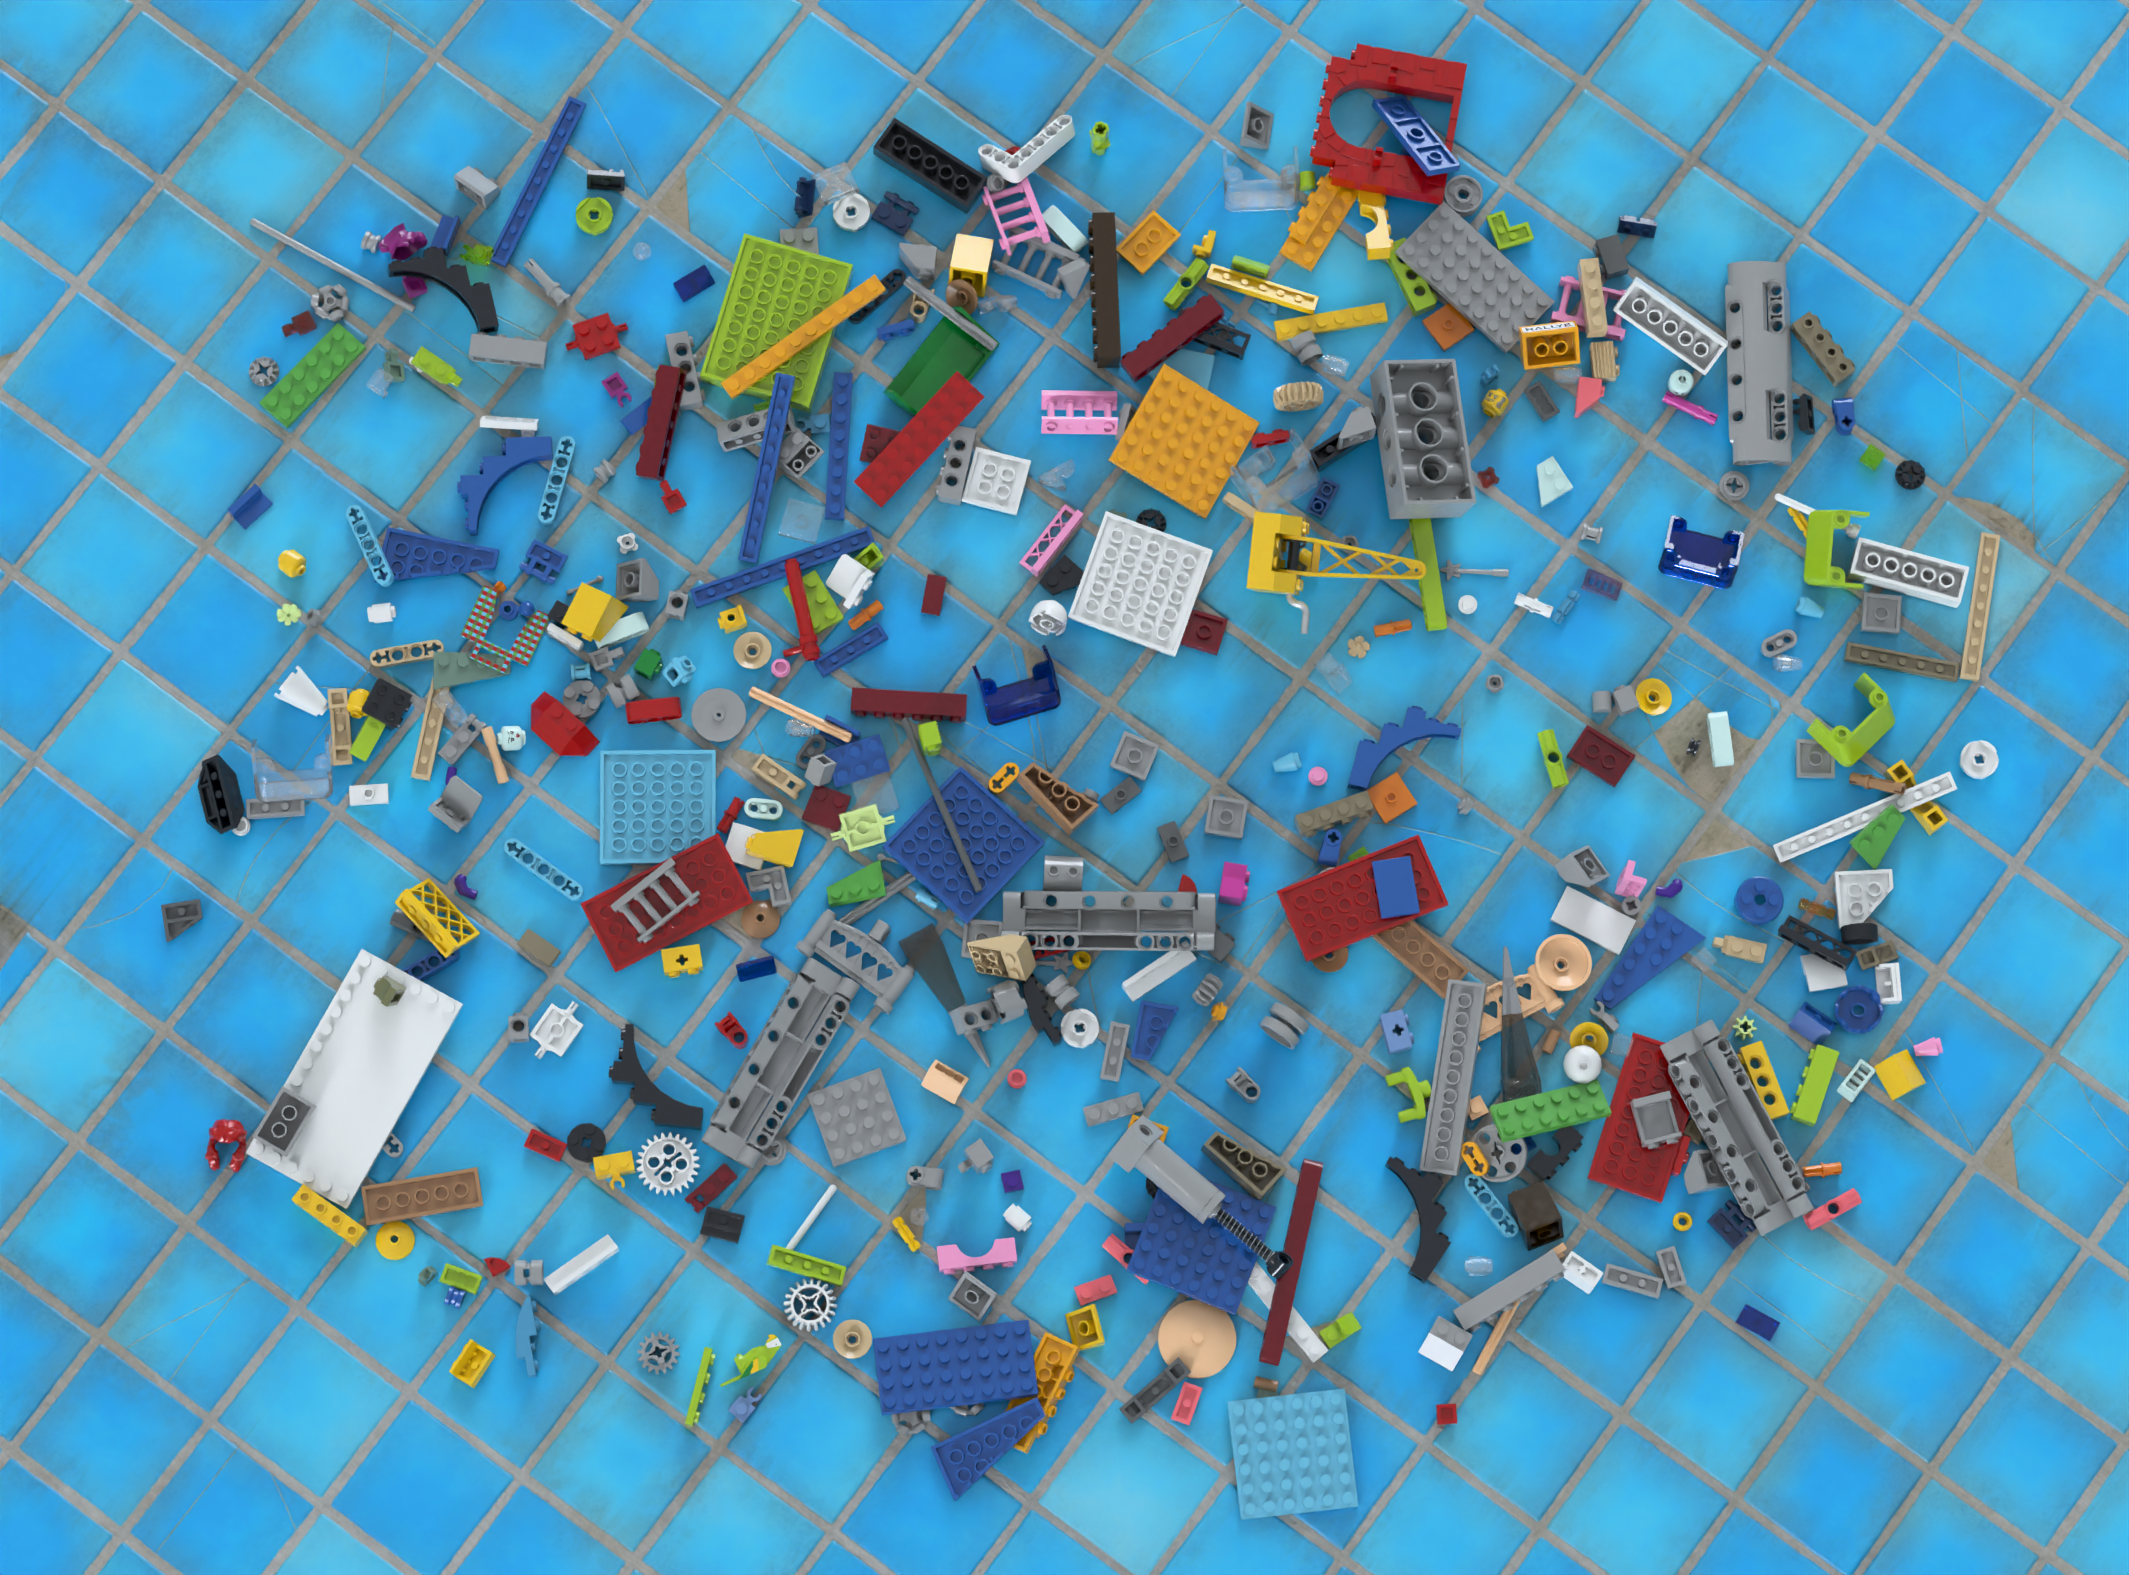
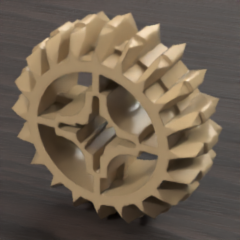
M1301 381L1288 383L1274 390L1273 403L1277 410L1283 412L1314 409L1323 403L1324 392L1322 386L1315 382Z

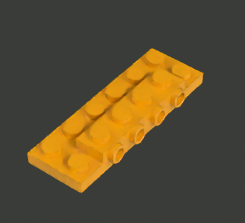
M1329 173L1325 177L1321 176L1316 184L1318 186L1317 191H1312L1308 196V205L1306 207L1302 206L1297 215L1300 217L1298 221L1291 223L1288 229L1290 232L1289 237L1279 251L1280 255L1310 272L1316 266L1358 198L1357 189L1331 185L1332 178L1329 177Z
M1045 1332L1033 1355L1038 1396L1011 1399L1006 1411L1038 1397L1046 1416L1013 1448L1028 1454L1035 1438H1039L1047 1432V1422L1050 1417L1052 1418L1056 1414V1404L1058 1400L1064 1398L1066 1393L1064 1388L1067 1382L1070 1383L1074 1378L1075 1373L1073 1372L1074 1368L1072 1365L1080 1351L1078 1346Z

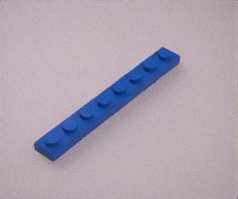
M834 372L825 520L844 521L853 373Z

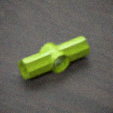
M1099 121L1089 131L1091 151L1098 156L1105 154V150L1111 145L1108 124Z
M1196 257L1185 273L1179 277L1178 282L1163 299V303L1169 309L1176 311L1186 297L1193 292L1194 287L1209 269L1206 262ZM1187 281L1191 286L1183 287L1181 283Z
M1548 729L1537 733L1544 757L1543 762L1547 768L1552 788H1561L1568 785L1569 781L1562 761V753L1559 751L1554 730ZM1554 755L1558 761L1552 763L1549 761L1548 756Z

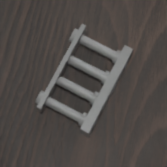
M1017 226L1009 229V236L1013 237L1025 233L1027 230ZM1036 236L1022 241L1029 248L1018 270L1008 266L1018 243L1009 246L1012 255L1008 256L1007 252H1005L1001 262L994 259L992 268L995 269L996 273L1000 275L1006 274L1041 290L1052 299H1061L1062 290L1058 288L1062 281L1059 273H1057L1052 285L1041 280L1052 259L1062 260V267L1080 258V255L1051 241L1043 243L1042 238ZM1040 250L1044 252L1045 257L1035 277L1025 274L1024 272L1034 252Z
M672 858L668 859L610 906L615 913H624L641 936L637 938L639 943L650 941L654 937L653 933L685 907L688 905L692 907L699 901L700 893L696 891L692 894L675 873L674 867L676 863ZM664 875L666 877L669 876L686 898L679 906L675 904L659 884V879ZM647 888L654 889L671 910L664 918L658 914L644 896V891ZM632 900L639 901L656 922L649 930H646L630 910L629 903Z

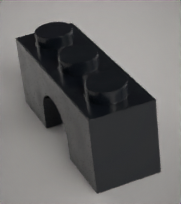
M1572 1126L1560 1128L1551 1138L1559 1147L1557 1155H1546L1540 1149L1527 1163L1526 1167L1541 1181H1544L1546 1178L1550 1180L1557 1173L1554 1169L1559 1164L1563 1166L1570 1159L1567 1155L1572 1150L1576 1152L1583 1145L1580 1142L1583 1136Z

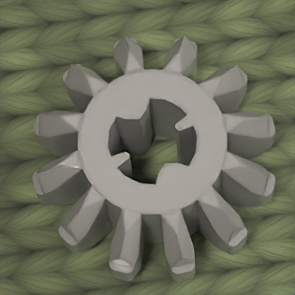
M1211 973L1207 974L1192 994V998L1198 1004L1204 1007L1208 1006L1222 988L1223 982L1217 976Z

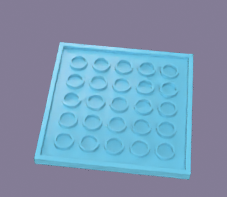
M716 750L600 751V865H657L716 834Z
M1345 1389L1227 1402L1241 1520L1358 1507Z

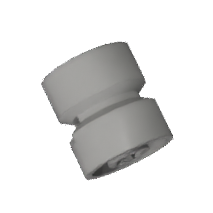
M1311 330L1300 333L1290 340L1294 350L1299 352L1297 357L1301 365L1311 364L1323 356L1320 346L1315 344L1317 340Z
M629 674L620 678L618 683L612 682L605 686L616 708L626 704L627 699L633 700L640 696Z
M1064 974L1057 976L1044 988L1051 998L1055 997L1054 1002L1060 1010L1067 1008L1080 996V993L1074 986H1068L1069 980Z
M515 1260V1286L527 1285L528 1282L532 1285H543V1260H531L530 1263L526 1260ZM525 1269H529V1276H525Z

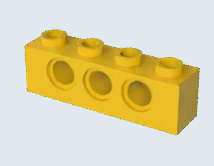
M1762 1040L1741 1047L1737 1051V1057L1771 1120L1787 1116L1790 1112ZM1751 1060H1756L1759 1063L1758 1069L1751 1067ZM1758 1078H1763L1766 1081L1765 1087L1758 1085ZM1765 1096H1770L1773 1099L1772 1105L1765 1103Z
M304 1184L291 1199L297 1206L356 1248L368 1233L363 1226Z

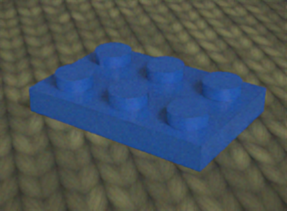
M879 734L824 751L827 757L837 763L832 776L835 788L891 771Z

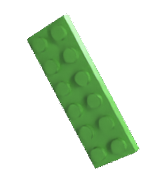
M337 323L259 402L260 405L288 429L366 350V347L341 324Z
M1598 1079L1589 1083L1576 1084L1491 1105L1489 1108L1502 1143L1608 1117L1612 1113Z

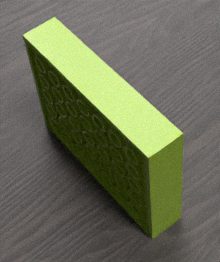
M744 233L700 373L702 382L722 387L721 382L848 293L854 273L853 264ZM837 326L742 392V394L771 401L776 372L796 376L790 407L811 413Z

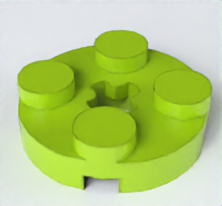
M589 197L578 204L576 208V221L579 228L585 233L596 236L605 232L612 224V208L605 199ZM591 212H593V213L598 212V213H599V214H598V218H597V219H590V218H591L590 213H591Z

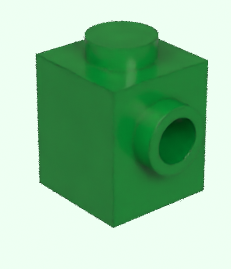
M645 648L634 666L635 673L652 681L655 674H659L664 664H662L661 654L654 649L649 651Z

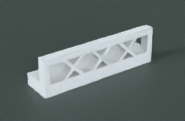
M1186 940L1181 945L1188 947L1189 943ZM1191 950L1169 951L1124 981L1122 988L1133 1003L1196 961V957Z
M607 1234L544 1278V1281L556 1296L619 1252V1248Z

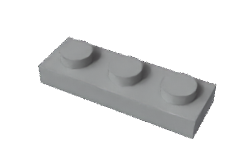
M303 795L246 799L247 819L306 816L305 797Z
M1111 1021L1100 1079L1119 1083L1130 1025Z
M1139 1092L1083 1108L1088 1127L1144 1111Z
M1607 1263L1601 1283L1658 1299L1663 1279Z

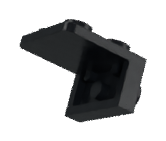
M379 678L362 707V712L386 725L385 728L390 731L395 728L398 729L403 721V718H401L403 712H407L412 704L410 701L412 695Z

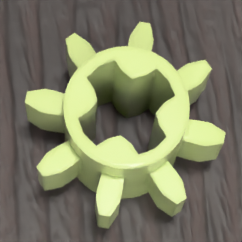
M1744 1016L1743 1020L1737 1018L1735 1021L1738 1025L1732 1026V1029L1736 1030L1734 1037L1739 1035L1742 1037V1041L1745 1040L1746 1036L1752 1038L1753 1034L1751 1031L1757 1030L1752 1025L1754 1019L1749 1021L1747 1016ZM1743 1024L1745 1028H1748L1746 1032H1743V1028H1740Z

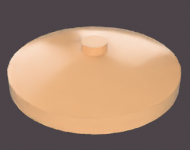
M1199 1300L1185 1301L1172 1308L1164 1317L1158 1332V1347L1163 1360L1168 1366L1179 1357L1191 1371L1187 1378H1207L1220 1372L1231 1360L1236 1347V1331L1231 1318L1224 1310Z

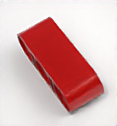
M680 697L633 701L625 704L628 724L682 718Z

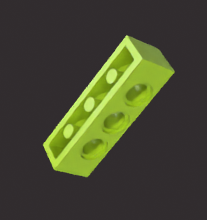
M1404 237L1393 242L1394 250L1390 251V258L1387 261L1414 317L1435 309L1438 300L1435 292L1430 291L1429 284L1406 263H1401L1399 257L1395 254V251L1406 241ZM1407 274H1414L1416 279H1409ZM1421 290L1424 293V295L1417 296L1415 294V291Z

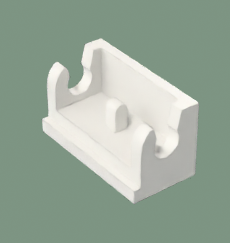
M1886 963L1875 966L1876 990L1880 995L1881 1004H1899L1902 1001L1899 963Z
M1573 1251L1570 1252L1563 1262V1266L1566 1269V1272L1563 1273L1565 1275L1564 1278L1588 1295L1604 1274Z

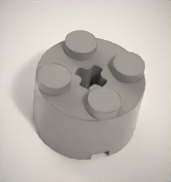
M1006 980L986 990L987 994H991L990 999L997 1018L1002 1019L999 1022L1001 1024L1023 1016L1024 1009H1027L1024 998H1020L1018 993L1019 986L1015 980Z

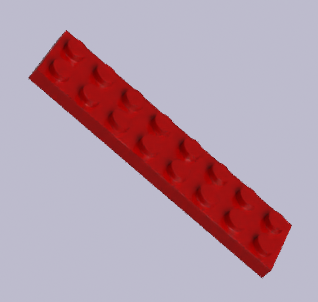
M956 371L856 478L854 483L882 508L981 402L984 396Z

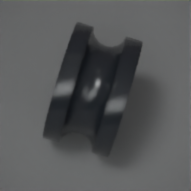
M1691 738L1686 754L1692 753L1695 757L1701 741H1695L1694 738Z

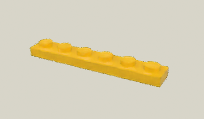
M1212 263L1206 278L1207 283L1311 315L1314 314L1319 296Z
M1383 302L1274 321V329L1277 341L1292 339L1298 334L1310 330L1313 331L1314 335L1386 323L1388 322L1385 303Z

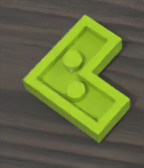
M1504 210L1486 216V221L1499 252L1534 240L1528 222L1510 227Z

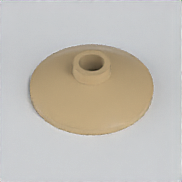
M747 632L736 640L733 652L736 661L742 667L758 669L769 661L772 648L769 640L763 634ZM754 649L756 650V654L750 655L749 651Z
M846 1320L835 1329L833 1344L841 1356L848 1359H857L869 1351L872 1344V1334L868 1326L859 1320ZM855 1337L856 1342L853 1344L850 1343L849 1338Z

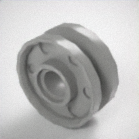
M1459 175L1447 182L1443 201L1461 217L1465 218L1473 215L1478 210L1483 199V190L1476 179L1468 175ZM1458 194H1465L1467 198L1461 199Z

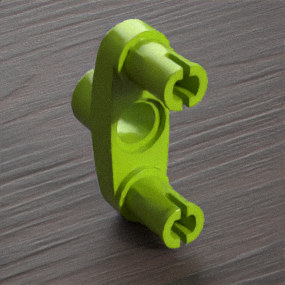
M1409 1066L1401 1068V1071L1386 1075L1385 1080L1388 1087L1402 1082L1407 1083L1414 1104L1413 1108L1397 1113L1400 1123L1416 1118L1418 1120L1426 1118L1424 1099L1431 1096V1087L1428 1080L1418 1082Z

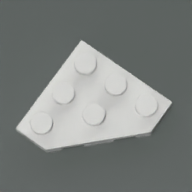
M1892 869L1834 872L1838 930H1841V927L1845 925L1863 923L1894 888Z

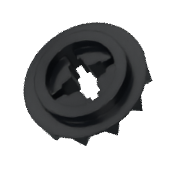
M1904 460L1895 471V478L1898 484L1909 490L1920 487L1926 477L1925 468L1920 465V462L1913 460ZM1910 468L1916 474V476L1912 477L1911 481L1909 475L1905 474L1909 472Z
M1152 508L1144 510L1137 517L1136 522L1148 526L1146 520L1151 521L1155 517L1156 526H1151V528L1164 532L1166 529L1165 516L1159 510L1157 511Z

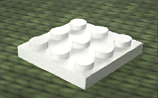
M976 447L962 502L1017 516L1031 461Z

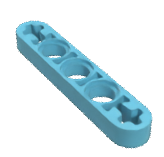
M570 436L562 437L557 445L538 511L539 521L543 525H551L555 521L576 449L575 441ZM569 441L572 447L567 448V455L562 454L565 450L562 444H566ZM561 458L567 460V465L563 468L557 466V461ZM555 476H560L562 478V483L560 485H554L551 482L552 478ZM549 494L557 496V500L554 503H549L546 500ZM544 505L550 507L549 514L551 518L548 517L547 520H544L542 514L545 515L547 512V507H544Z
M351 505L346 510V517L372 574L381 586H390L394 581V574L366 513L360 506ZM354 511L358 512L357 516L360 519V521H357V519L353 517ZM366 525L367 531L364 534H359V528ZM369 541H374V547L371 550H366V544ZM376 557H381V563L374 566L373 560ZM380 570H382L387 575L385 581L382 580L383 575L380 572Z
M515 838L508 839L505 842L504 850L510 858L571 901H579L583 897L584 891L579 883ZM509 844H516L517 850L521 852L519 858H517L518 853L512 850L509 852ZM531 854L534 857L533 862L530 864L524 863V855ZM541 865L549 867L547 874L541 875L538 872ZM562 876L565 879L564 884L561 886L555 885V877ZM568 882H571L569 884V887H571L572 889L575 890L576 888H579L578 896H571V891L568 888H566Z

